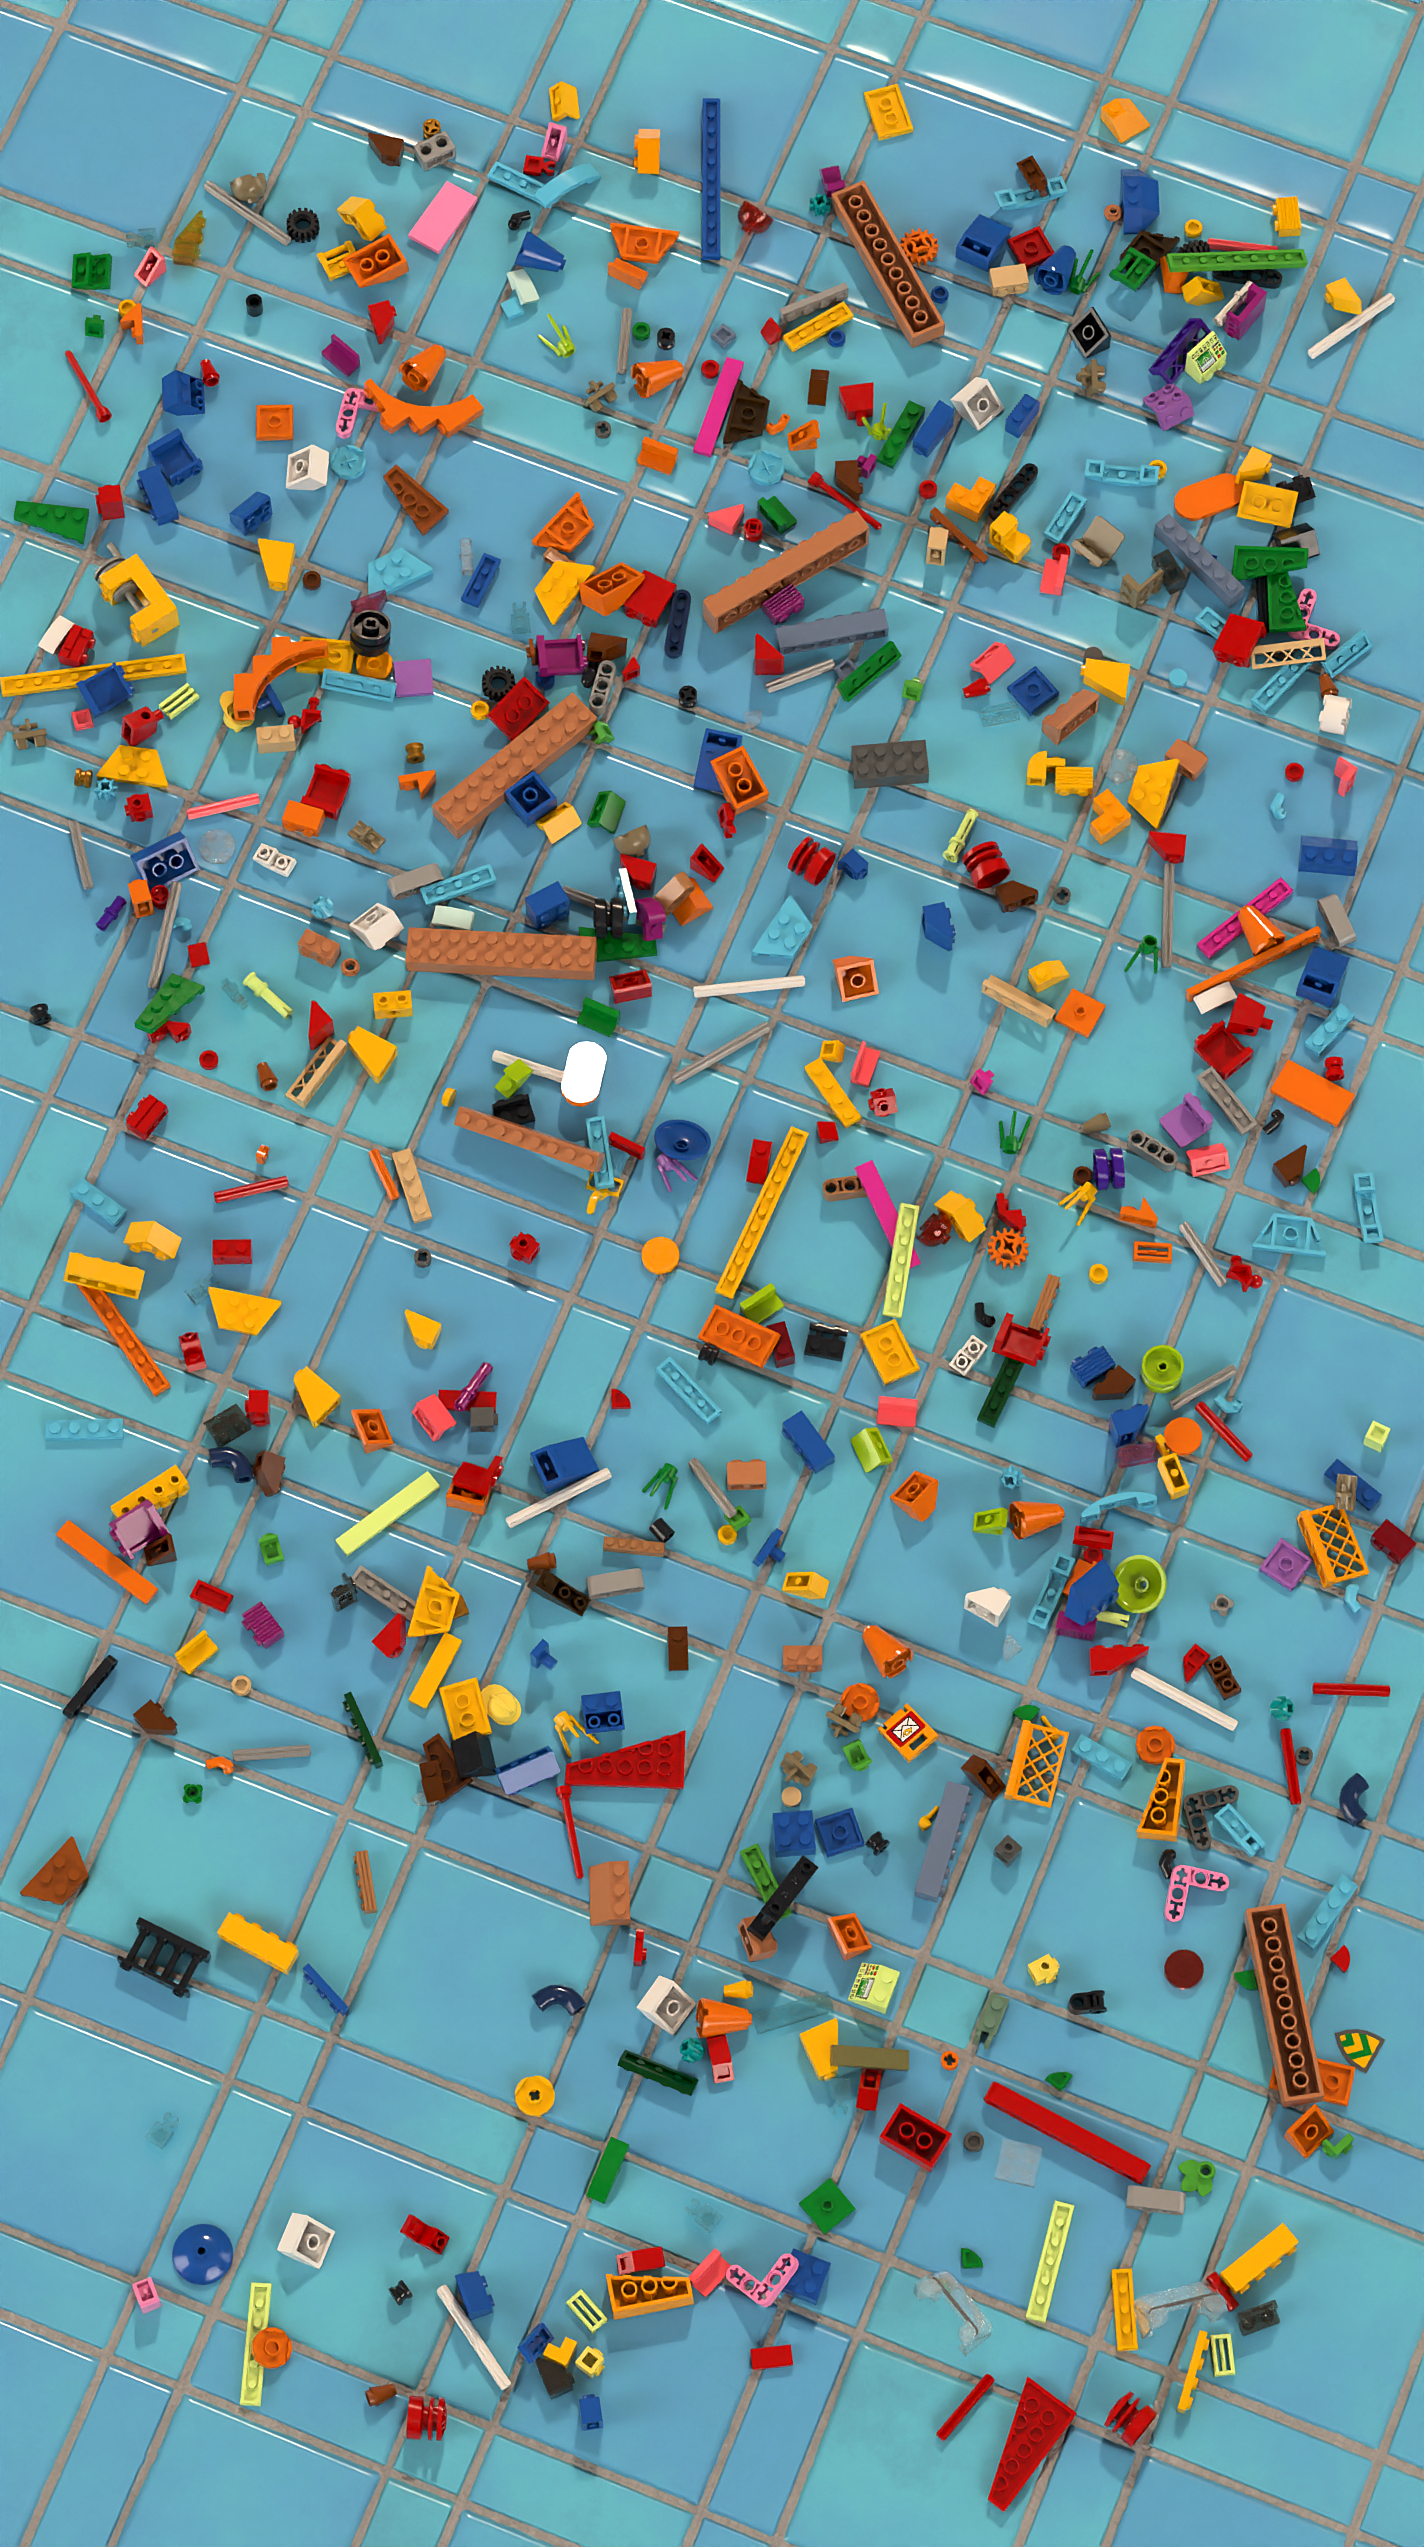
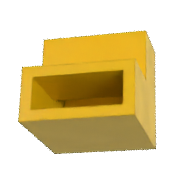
M565 2337L560 2348L548 2343L543 2353V2359L567 2370L577 2349V2342Z

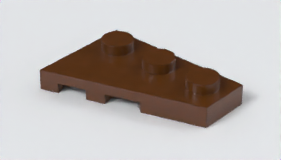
M439 1733L423 1744L427 1761L439 1760L447 1797V1799L440 1800L442 1804L473 1782L471 1777L459 1778L454 1754Z

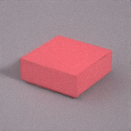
M89 708L71 712L76 731L94 727Z

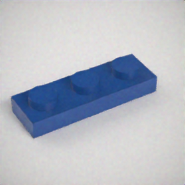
M483 553L461 597L462 602L477 608L479 607L501 563V559Z
M1336 1459L1324 1473L1335 1484H1337V1474L1358 1476L1339 1459ZM1358 1476L1356 1501L1370 1511L1382 1497V1494Z
M308 1963L303 1968V1973L305 1974L303 1978L309 1985L313 1983L318 1988L316 1990L318 1995L323 2000L325 1998L328 1999L331 2003L329 2005L336 2014L340 2013L342 2016L349 2012L348 2006Z

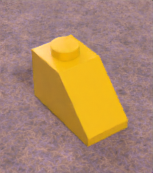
M1196 276L1181 287L1186 303L1196 306L1224 299L1220 283Z
M1345 277L1325 285L1326 293L1324 298L1328 304H1331L1333 309L1358 315L1362 313L1361 300Z
M1252 447L1238 470L1235 483L1240 484L1244 483L1245 480L1255 481L1262 479L1264 474H1268L1273 464L1270 463L1272 455Z
M1060 960L1044 961L1028 970L1027 979L1036 993H1039L1070 977Z
M406 1309L405 1319L414 1342L422 1349L429 1348L432 1350L442 1331L441 1323Z
M787 1572L782 1591L807 1599H824L830 1581L815 1572Z

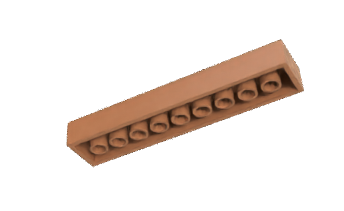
M863 180L831 195V206L911 348L944 335L945 323L865 181Z
M858 511L845 515L841 521L831 523L827 529L822 532L818 531L812 538L799 542L795 548L785 550L781 556L776 559H770L766 565L760 568L753 569L749 575L739 577L732 585H726L718 593L707 596L703 601V619L714 634H717L761 608L764 601L788 584L792 583L796 587L868 545L870 527Z
M572 692L432 805L433 815L458 840L505 802V790L533 771L539 775L595 729L593 724L597 722V717Z
M409 927L405 963L407 971L595 980L598 945L597 938L590 936Z
M1283 1903L1246 1909L1244 1921L1282 2108L1322 2102L1324 2091L1286 1905Z

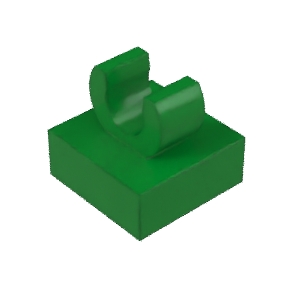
M93 315V318L86 317L85 336L103 338L105 334L104 320L101 319V315Z

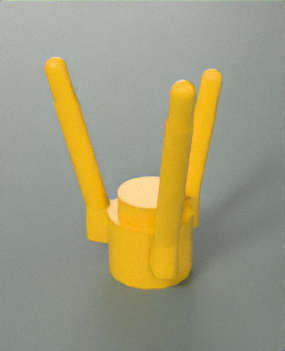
M1086 1182L1060 1201L1058 1205L1061 1206L1076 1196L1065 1206V1209L1068 1210L1079 1199L1084 1202L1088 1200L1076 1223L1079 1226L1091 1204L1096 1200L1094 1195L1097 1193V1189L1090 1182Z
M562 1711L555 1716L554 1722L556 1725L554 1728L558 1732L569 1758L572 1755L562 1730L564 1732L570 1730L576 1738H579V1734L573 1728V1725H575L596 1744L600 1743L592 1734H586L585 1728L572 1715L569 1716L567 1711Z

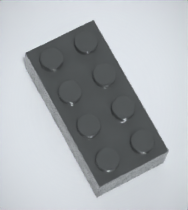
M926 740L851 746L854 789L929 783Z

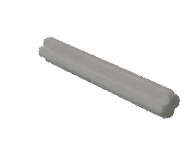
M623 308L617 360V374L622 375L626 374L632 319V309Z
M828 659L766 683V689L768 693H772L828 672L835 668V663L833 659Z
M77 820L69 822V828L83 888L85 890L93 888L79 822Z
M1189 1222L1182 1223L1179 1227L1180 1231L1219 1287L1224 1286L1227 1283V1278Z
M1231 1364L1176 1396L1169 1402L1171 1408L1177 1410L1235 1376L1237 1369Z
M697 1458L688 1462L689 1467L728 1518L737 1514L736 1509Z
M310 1745L233 1750L234 1761L305 1757L311 1755Z

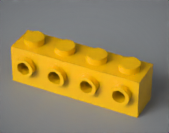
M70 1252L63 1281L138 1299L145 1271L137 1267L124 1266L118 1262H108L101 1258H92L81 1253Z
M174 1465L110 1506L111 1511L117 1519L147 1499L155 1506L156 1510L161 1507L165 1508L171 1504L173 1499L176 1497L180 1498L190 1489L189 1483L177 1465Z
M229 1912L217 1932L218 1938L288 1975L299 1956V1951L296 1949L297 1946L289 1941L285 1943L279 1940L280 1937L273 1932L266 1933L257 1923L252 1922L250 1924L246 1922L245 1917L238 1913L233 1915Z
M1282 2223L1223 2270L1220 2278L1229 2286L1234 2295L1239 2292L1243 2294L1251 2287L1249 2284L1252 2281L1256 2280L1258 2282L1266 2275L1265 2271L1270 2267L1272 2269L1276 2268L1282 2262L1280 2259L1283 2256H1291L1297 2250L1296 2246L1299 2241L1286 2225Z

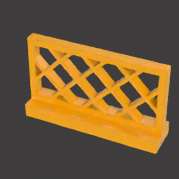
M1335 1504L1312 1511H1301L1296 1518L1324 1589L1331 1587L1333 1584L1369 1574L1345 1510L1338 1509L1341 1515L1339 1521L1329 1516L1330 1512L1335 1510ZM1319 1515L1323 1517L1322 1525L1315 1523L1312 1516ZM1326 1520L1337 1524L1334 1532L1323 1527ZM1339 1526L1346 1529L1348 1533L1346 1538L1336 1533ZM1321 1531L1331 1535L1328 1543L1321 1540ZM1334 1537L1344 1542L1341 1549L1331 1545ZM1346 1544L1354 1548L1353 1556L1343 1551ZM1328 1548L1338 1553L1336 1560L1327 1556ZM1340 1555L1350 1559L1348 1567L1338 1562ZM1352 1562L1360 1564L1362 1571L1356 1572L1350 1569ZM1335 1566L1345 1570L1343 1576L1336 1578L1333 1571Z
M1023 1720L1004 1799L1011 1801L1014 1799L1051 1808L1069 1732L1032 1724L1031 1721ZM1033 1729L1042 1731L1045 1738L1035 1742L1032 1737ZM1054 1735L1063 1736V1743L1055 1747L1050 1738ZM1047 1740L1052 1750L1043 1754L1038 1745ZM1035 1747L1040 1757L1031 1761L1027 1753ZM1055 1752L1059 1758L1058 1762L1050 1766L1045 1757ZM1043 1759L1048 1768L1038 1772L1034 1763ZM1031 1766L1036 1775L1026 1779L1023 1770ZM1050 1770L1054 1780L1045 1784L1041 1775ZM1038 1777L1043 1787L1034 1791L1029 1782ZM1025 1784L1031 1791V1794L1026 1797L1017 1795L1019 1788ZM1046 1789L1049 1794L1048 1802L1039 1800L1036 1794Z

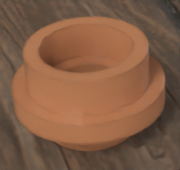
M1115 204L1108 205L1104 210V216L1108 221L1116 222L1122 216V209Z
M348 958L341 964L342 973L348 977L357 975L360 970L358 961L353 958ZM349 966H353V967H354L353 970H348L347 968H348Z

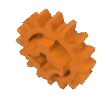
M918 228V232L911 229V234L906 232L905 238H901L900 245L910 263L913 265L915 262L918 267H920V263L926 266L927 261L933 262V257H937L938 240L934 238L933 233L928 235L927 229L924 232H921V228Z
M1003 1228V1233L996 1231V1237L991 1236V1242H988L987 1246L990 1249H988L987 1254L992 1255L990 1257L991 1262L996 1260V1267L1001 1264L1003 1265V1270H1005L1006 1266L1013 1270V1265L1019 1268L1020 1261L1025 1263V1256H1028L1029 1253L1026 1250L1029 1248V1243H1024L1026 1237H1020V1231L1015 1234L1013 1228H1011L1010 1232ZM999 1243V1246H1000V1247H999L998 1250L996 1251V1250H995L996 1244ZM1020 1247L1021 1252L1019 1255H1017V1250H1019Z

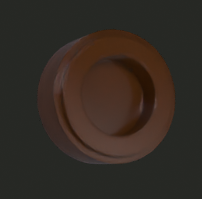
M315 571L305 573L303 576L304 587L308 590L318 589L321 585L320 575Z
M1079 1166L1074 1170L1073 1181L1077 1185L1083 1186L1086 1182H1091L1092 1172L1088 1167Z

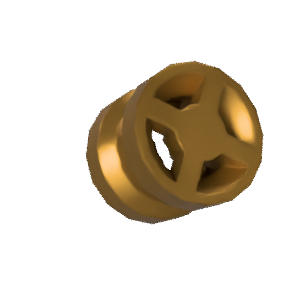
M428 119L423 123V135L427 140L434 134L441 133L440 123L436 119Z
M414 742L405 746V750L408 753L406 757L408 763L417 764L425 760V755L422 753L424 750L422 743Z
M77 768L74 786L79 787L83 785L85 788H90L93 771H83L81 768Z

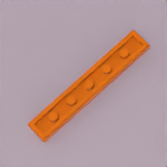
M70 1520L56 1533L59 1539L145 1605L159 1591L152 1583Z

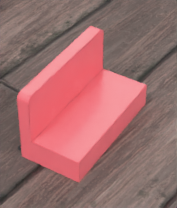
M1061 554L1060 561L1046 559L1040 586L1041 593L1061 596L1069 555Z
M995 642L973 661L970 666L973 671L980 672L984 678L986 677L988 684H991L1015 663V659L1006 644Z
M1339 756L1334 774L1341 779L1338 794L1344 797L1355 783L1358 768Z
M862 1041L853 1066L850 1082L869 1088L880 1051L867 1048L864 1041Z
M1222 1143L1186 1151L1193 1177L1230 1169L1228 1151Z
M435 1394L417 1402L411 1412L433 1442L439 1440L444 1431L455 1426L457 1423Z
M879 1396L877 1424L914 1428L918 1400Z
M715 2248L689 2276L690 2284L704 2297H707L724 2279L731 2265L721 2257V2253Z

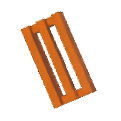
M1134 1241L1133 1261L1171 1264L1172 1244ZM1138 1247L1168 1249V1251L1138 1250Z

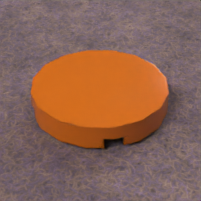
M1179 1417L1167 1424L1164 1431L1165 1445L1170 1451L1179 1456H1187L1194 1453L1202 1442L1200 1426L1194 1420L1187 1417Z
M857 1683L847 1687L840 1700V1703L847 1707L844 1715L849 1719L852 1713L856 1712L863 1716L862 1722L872 1719L877 1714L880 1705L876 1690L864 1683Z
M1154 1725L1146 1727L1138 1735L1135 1747L1141 1760L1147 1764L1160 1765L1163 1764L1165 1758H1171L1173 1755L1175 1741L1167 1729Z
M269 2327L259 2331L253 2338L251 2352L255 2361L260 2366L268 2369L278 2368L284 2365L290 2358L292 2342L283 2330Z

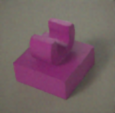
M870 454L868 458L862 455L858 457L857 465L858 467L861 466L862 477L869 478L877 465V456Z

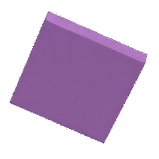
M431 659L394 662L397 698L434 695Z
M1281 1538L1260 1566L1259 1571L1289 1591H1292L1313 1562V1559Z

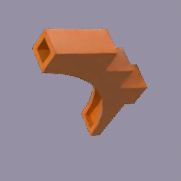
M371 378L364 383L363 391L368 399H372L375 402L376 409L382 413L380 417L381 427L385 431L388 430L390 434H393L409 423L408 426L413 433L416 432L419 437L437 425L438 431L449 438L483 415L484 407L473 394L449 405L435 407L417 406L390 396L380 389Z
M290 636L272 637L271 655L253 656V673L234 674L233 710L235 721L254 720L256 706L266 686L283 672L300 663L314 659L329 658L327 640L291 642Z

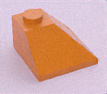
M847 956L832 960L842 1002L879 994L873 958Z
M915 1470L889 1498L911 1518L923 1522L935 1510L939 1482L937 1479Z

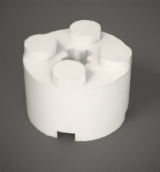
M1325 694L1323 700L1324 710L1320 712L1319 730L1345 735L1350 719L1348 708L1351 709L1352 699Z

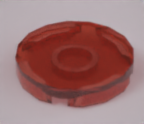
M1187 1949L1171 1953L1164 1965V1975L1167 1981L1178 1989H1191L1201 1981L1204 1973V1965L1201 1958L1195 1952Z

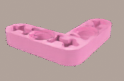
M350 388L344 393L336 423V433L340 438L346 439L352 435L359 408L378 412L375 402L373 404L365 402L367 396L361 389ZM352 395H355V398H353L352 405H351V404H350V397H351ZM346 410L353 411V415L350 417L344 416L343 413ZM344 422H346L347 429L345 432H342L341 429L344 428Z
M1304 589L1300 593L1298 605L1300 610L1307 612V616L1303 617L1307 631L1288 632L1289 636L1297 640L1312 639L1309 633L1315 631L1319 634L1318 638H1322V634L1325 635V649L1335 650L1339 646L1340 636L1334 631L1308 623L1317 595L1312 589ZM1307 595H1310L1311 597L1308 601V604L1305 605V599ZM1331 638L1334 639V641L1332 642V644L1329 643V640H1330Z
M1186 1865L1176 1866L1171 1873L1164 1909L1165 1918L1169 1922H1177L1183 1917L1189 1886L1220 1892L1228 1888V1877L1222 1873ZM1183 1869L1186 1877L1181 1878V1883H1185V1885H1174V1881L1179 1882V1875H1176V1872ZM1197 1873L1205 1875V1882L1203 1884L1196 1882L1195 1876ZM1210 1875H1212L1211 1879L1218 1880L1221 1877L1224 1885L1218 1888L1217 1883L1211 1882L1210 1886H1208ZM1175 1888L1182 1890L1183 1895L1180 1899H1175L1172 1895V1891ZM1170 1901L1174 1903L1181 1902V1906L1176 1905L1175 1911L1178 1912V1916H1174V1919L1169 1914V1911L1174 1908V1904H1170Z
M783 2254L762 2283L738 2265L730 2266L726 2272V2277L728 2281L763 2307H768L774 2302L798 2269L799 2262L793 2255ZM787 2261L791 2263L789 2267L786 2265ZM737 2272L743 2279L739 2280L734 2276V2273ZM779 2275L780 2282L777 2285H773V2278ZM750 2281H754L753 2289L747 2291V2283ZM763 2294L767 2296L765 2300L761 2297Z

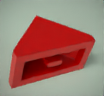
M700 844L690 857V869L711 882H715L724 870L722 864L703 844Z

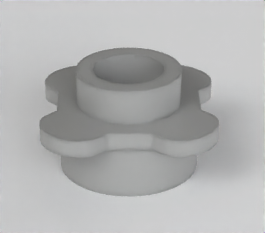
M1218 1594L1215 1602H1212L1210 1607L1212 1610L1218 1611L1221 1616H1226L1228 1614L1227 1611L1233 1607L1234 1602L1223 1594Z

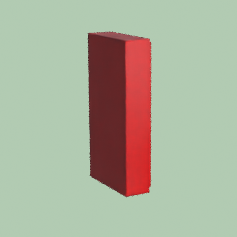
M614 1132L610 1133L609 1145L639 1160H643L646 1155L645 1147Z
M1076 1526L1073 1544L1111 1550L1114 1532Z
M199 1579L190 1594L191 1599L224 1614L234 1598L232 1594Z
M791 2344L750 2349L753 2371L793 2366Z

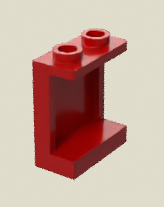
M643 570L642 574L645 575V579L625 601L623 611L627 617L637 619L645 626L656 628L658 619L670 599H673V594L677 591V585Z
M1230 613L1213 647L1215 658L1222 663L1228 662L1239 668H1249V658L1259 638H1264L1267 633L1264 622Z
M315 764L313 777L306 795L302 796L300 803L325 811V817L337 820L351 784V775L343 769L336 770L326 764Z
M1222 1020L1211 1025L1205 1035L1201 1034L1195 1039L1194 1051L1210 1067L1212 1066L1225 1081L1252 1059L1254 1051L1249 1046L1245 1048L1230 1032H1227L1225 1022Z
M1006 1313L995 1338L992 1352L1036 1367L1038 1360L1042 1361L1044 1357V1346L1048 1347L1051 1336H1048L1050 1329L1046 1327L1044 1333L1015 1324L1012 1322L1014 1315Z

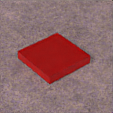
M1040 226L1007 240V244L1018 263L1025 264L1026 270L1042 264L1054 253Z

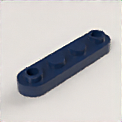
M683 589L677 590L673 594L664 652L671 659L679 658L682 655L686 636L691 595L687 590ZM671 649H676L677 651H676V652H671L670 650H671Z

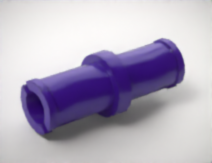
M117 896L113 903L106 907L104 914L95 924L98 929L105 932L111 922L118 918V913L127 904L123 897Z

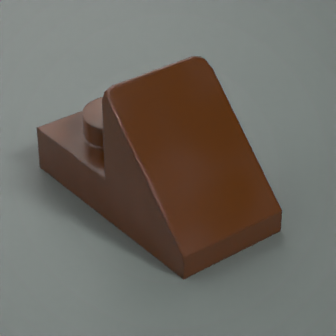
M811 369L808 405L826 406L829 381L828 370Z
M439 1760L420 1763L421 1783L427 1803L447 1799Z

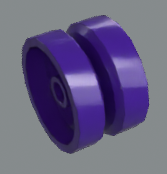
M1121 1147L1110 1148L1108 1158L1104 1149H1093V1175L1097 1191L1108 1190L1110 1180L1114 1189L1125 1188V1169Z

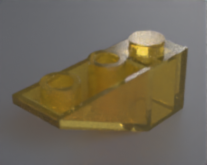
M202 210L196 214L175 239L172 254L174 264L195 267L196 260L200 259V249L198 248L199 244L202 245L203 243L202 229L206 227V218H204Z

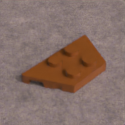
M71 1836L20 1891L22 1896L37 1898L45 1902L50 1901L53 1904L62 1906L83 1884L89 1875L74 1837Z

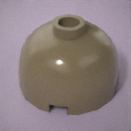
M257 173V177L249 174L233 179V182L230 181V186L238 200L254 204L266 192L267 183L265 174Z
M643 825L613 839V842L620 853L629 856L634 855L637 858L645 854L644 850L649 847L651 836L647 826Z

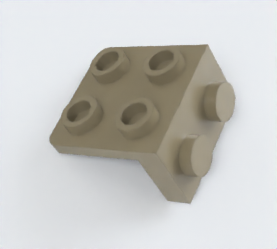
M1096 516L1081 539H1074L1071 546L1075 548L1074 551L1078 555L1088 558V562L1094 567L1107 566L1125 539V534L1103 517Z
M1159 569L1141 585L1127 573L1122 577L1121 599L1125 603H1129L1134 609L1139 605H1144L1148 601V597L1152 594H1157L1161 590L1164 571Z

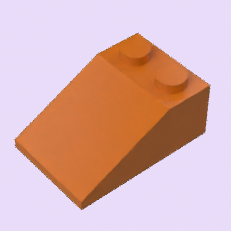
M390 233L342 259L359 288L394 280L409 272L407 260Z
M620 562L579 584L581 603L603 616L610 615L622 606L645 579V575Z
M744 746L710 761L727 803L731 804L735 816L768 800L769 791Z

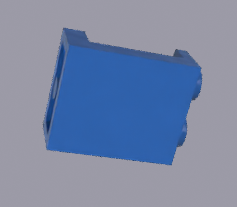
M179 428L147 446L149 456L156 465H159L162 474L172 487L182 484L187 478L199 474L203 469L201 459H197L184 441Z
M115 662L92 677L76 683L95 718L134 697L132 692L135 689L130 681H125L123 677L125 672L122 666H117Z

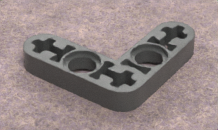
M1227 1785L1190 1794L1184 1798L1183 1810L1193 1845L1197 1850H1208L1212 1842L1204 1811L1224 1807L1228 1803L1230 1805L1236 1803L1239 1791L1235 1786ZM1227 1791L1235 1793L1233 1799L1227 1796L1222 1798L1223 1802H1220L1219 1792H1221V1796H1225ZM1214 1795L1216 1803L1208 1804L1205 1797ZM1189 1800H1192L1193 1803H1197L1195 1804L1194 1809L1196 1813L1192 1814V1807L1187 1806V1804H1189ZM1194 1818H1200L1203 1825L1196 1828L1192 1825L1191 1821ZM1205 1830V1832H1202L1203 1839L1207 1840L1205 1846L1198 1843L1200 1836L1197 1832Z

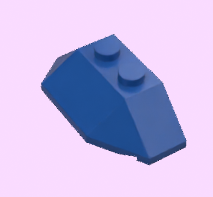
M1121 169L1124 235L1139 234L1140 231H1145L1160 214L1158 181L1139 169Z

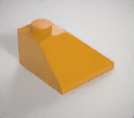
M1116 98L1101 107V120L1121 144L1150 127L1149 122L1130 99Z

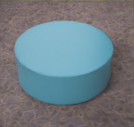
M1179 668L1172 670L1168 678L1170 685L1175 688L1183 687L1187 682V673Z

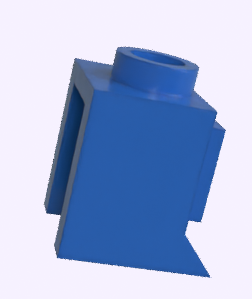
M852 848L838 861L837 870H844L852 879H863L868 874L869 863Z

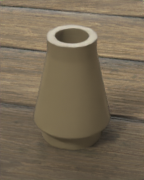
M1099 1113L1083 1123L1082 1126L1085 1134L1108 1130L1107 1128L1111 1127L1106 1113Z

